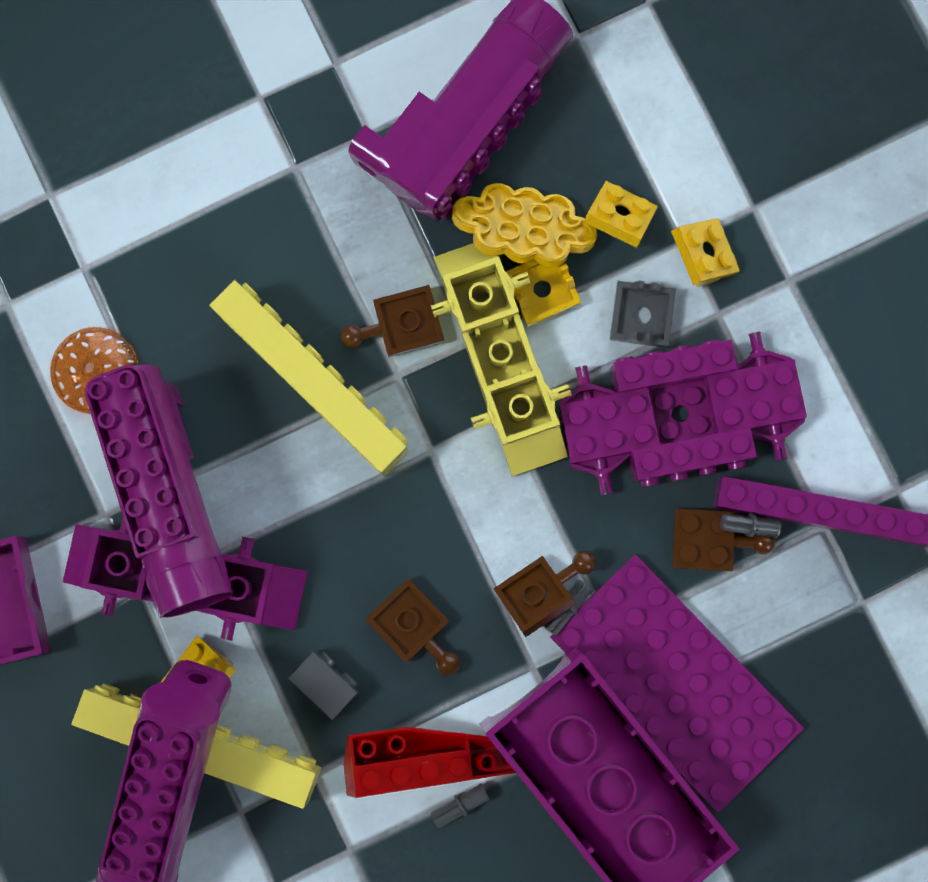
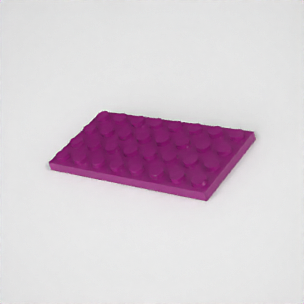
M636 554L577 610L578 615H573L557 636L553 634L550 636L564 653L574 647L585 655L674 768L717 813L804 729Z

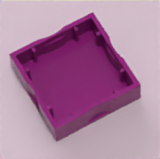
M14 536L0 540V665L52 653L26 537Z

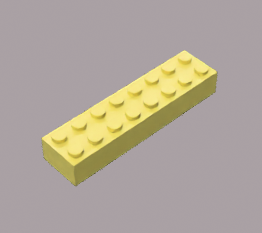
M234 280L209 306L385 477L409 453L406 446L408 441L405 436L395 427L390 431L385 426L387 423L386 418L375 407L372 406L368 410L363 405L366 402L364 397L352 385L347 389L343 385L345 380L331 365L325 368L322 365L324 360L321 358V355L310 344L303 347L301 345L303 340L288 323L283 327L280 324L283 320L267 303L262 307L259 304L262 300L247 283L241 286Z
M104 683L102 686L95 685L93 688L84 689L71 725L129 746L142 696L118 694L119 688ZM217 725L205 774L302 809L309 803L322 768L315 765L317 760L305 755H299V758L287 755L288 749L274 744H271V747L259 745L260 739L246 734H243L242 737H237L231 734L232 729Z

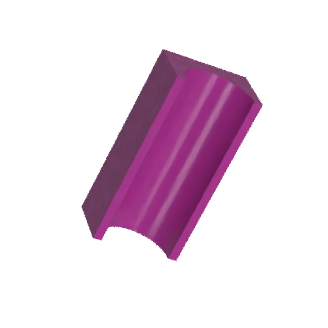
M574 647L563 654L564 657L558 666L529 693L504 711L491 717L488 716L479 723L486 736L604 882H702L740 850L585 655Z

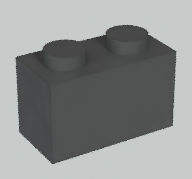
M314 651L288 679L333 720L359 693L355 688L358 683L347 672L341 675L333 667L336 662L326 652L323 651L319 654L317 651Z

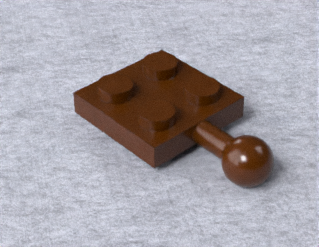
M430 285L374 299L373 303L379 323L363 328L356 325H348L341 332V341L348 348H356L362 344L364 339L382 335L388 358L445 342L438 316L434 317L430 306L435 305Z
M675 508L672 568L732 572L734 548L753 549L759 555H768L775 549V538L755 535L754 537L734 536L735 532L724 531L720 528L721 516L723 514L735 515V512Z
M579 551L574 555L572 564L555 574L546 559L541 556L496 586L494 591L524 636L527 637L576 604L563 584L577 574L586 575L591 573L595 569L596 559L588 551Z
M409 578L365 619L405 663L424 647L437 660L436 666L442 675L453 676L459 671L460 660L458 656L451 652H445L432 639L450 621Z

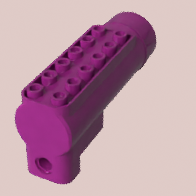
M511 0L499 15L494 18L493 23L433 101L419 91L384 137H381L366 125L360 129L348 149L353 163L382 182L393 194L417 212L432 218L436 222H439L441 219L447 220L452 214L453 206L460 196L464 197L471 189L473 178L477 173L482 174L490 163L489 158L495 150L498 152L503 148L508 138L506 135L512 128L516 129L522 123L526 109L530 105L534 106L539 101L543 93L541 78L553 67L557 57L573 38V31L570 25L557 10L544 0Z
M151 364L124 365L92 378L85 387L86 401L135 556L142 561L146 583L159 618H170L187 614L227 599L233 594L224 557L216 542L190 462L194 455L178 409L184 406L178 388L165 381L160 368Z
M180 660L173 666L163 682L149 687L143 693L103 855L98 866L96 882H177L180 861L221 712L228 702L232 687L230 678L224 672L190 660Z

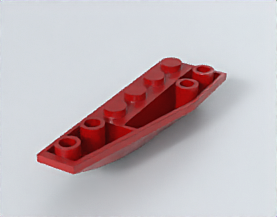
M400 727L348 735L343 763L346 794L354 798L516 773L487 736L414 727Z

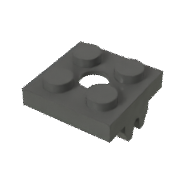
M641 280L634 283L618 281L609 340L668 348L676 289L661 287L660 284L655 282L646 284ZM645 307L650 311L651 318L647 323L641 324L634 319V311L637 308Z

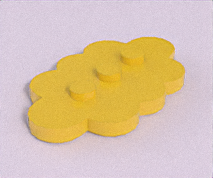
M493 183L483 189L480 197L466 196L460 198L455 202L452 210V221L455 226L462 231L473 234V243L481 253L489 256L505 254L510 260L517 263H527L535 259L539 264L546 267L560 266L567 260L569 252L585 253L592 249L597 238V229L585 223V218L575 216V207L568 198L559 194H551L544 197L537 189L531 187H523L514 191L508 185Z

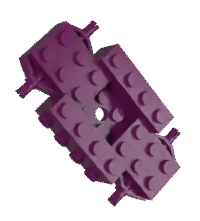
M759 331L748 334L752 351L750 356L738 366L732 339L721 342L720 340H711L695 347H691V345L674 348V351L664 353L662 351L650 352L645 354L644 357L639 358L631 356L617 359L610 368L614 391L592 385L587 365L582 366V371L581 366L576 367L579 385L571 393V396L566 397L558 404L570 469L594 475L595 478H598L601 495L613 493L610 472L627 458L630 464L633 484L641 482L642 487L659 484V479L670 477L671 482L688 478V473L699 471L700 476L717 473V467L728 465L729 470L747 467L746 462L757 457L753 438L768 441L769 445H773L775 461L788 459L784 444L785 438L805 422V418H807L795 359L766 351L763 347L761 332ZM677 406L685 408L688 413L687 420L684 422L675 421L672 417L673 408Z

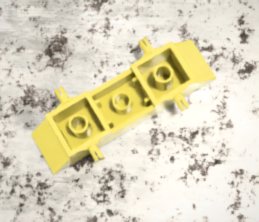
M474 243L435 256L434 260L447 294V300L430 305L433 315L436 317L451 311L455 316L487 406V413L471 417L472 423H475L473 424L474 429L476 430L492 423L512 477L567 458L566 448L559 427L560 423L555 412V401L571 396V391L568 384L550 390L549 386L544 382L514 299V289L531 284L528 273L525 272L510 278L504 271L499 256H489L481 253Z

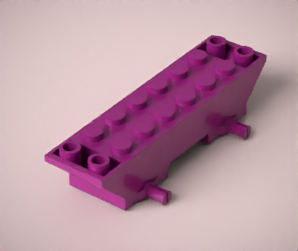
M124 518L122 519L120 530L107 531L78 524L75 525L63 583L94 590L105 596L101 612L103 615L114 616L117 598L128 597L154 602L146 583L142 561L135 556ZM242 536L239 554H222L233 594L223 601L197 611L215 615L224 620L220 639L233 641L236 623L240 622L295 630L308 571L259 562L255 558L250 557L255 539Z

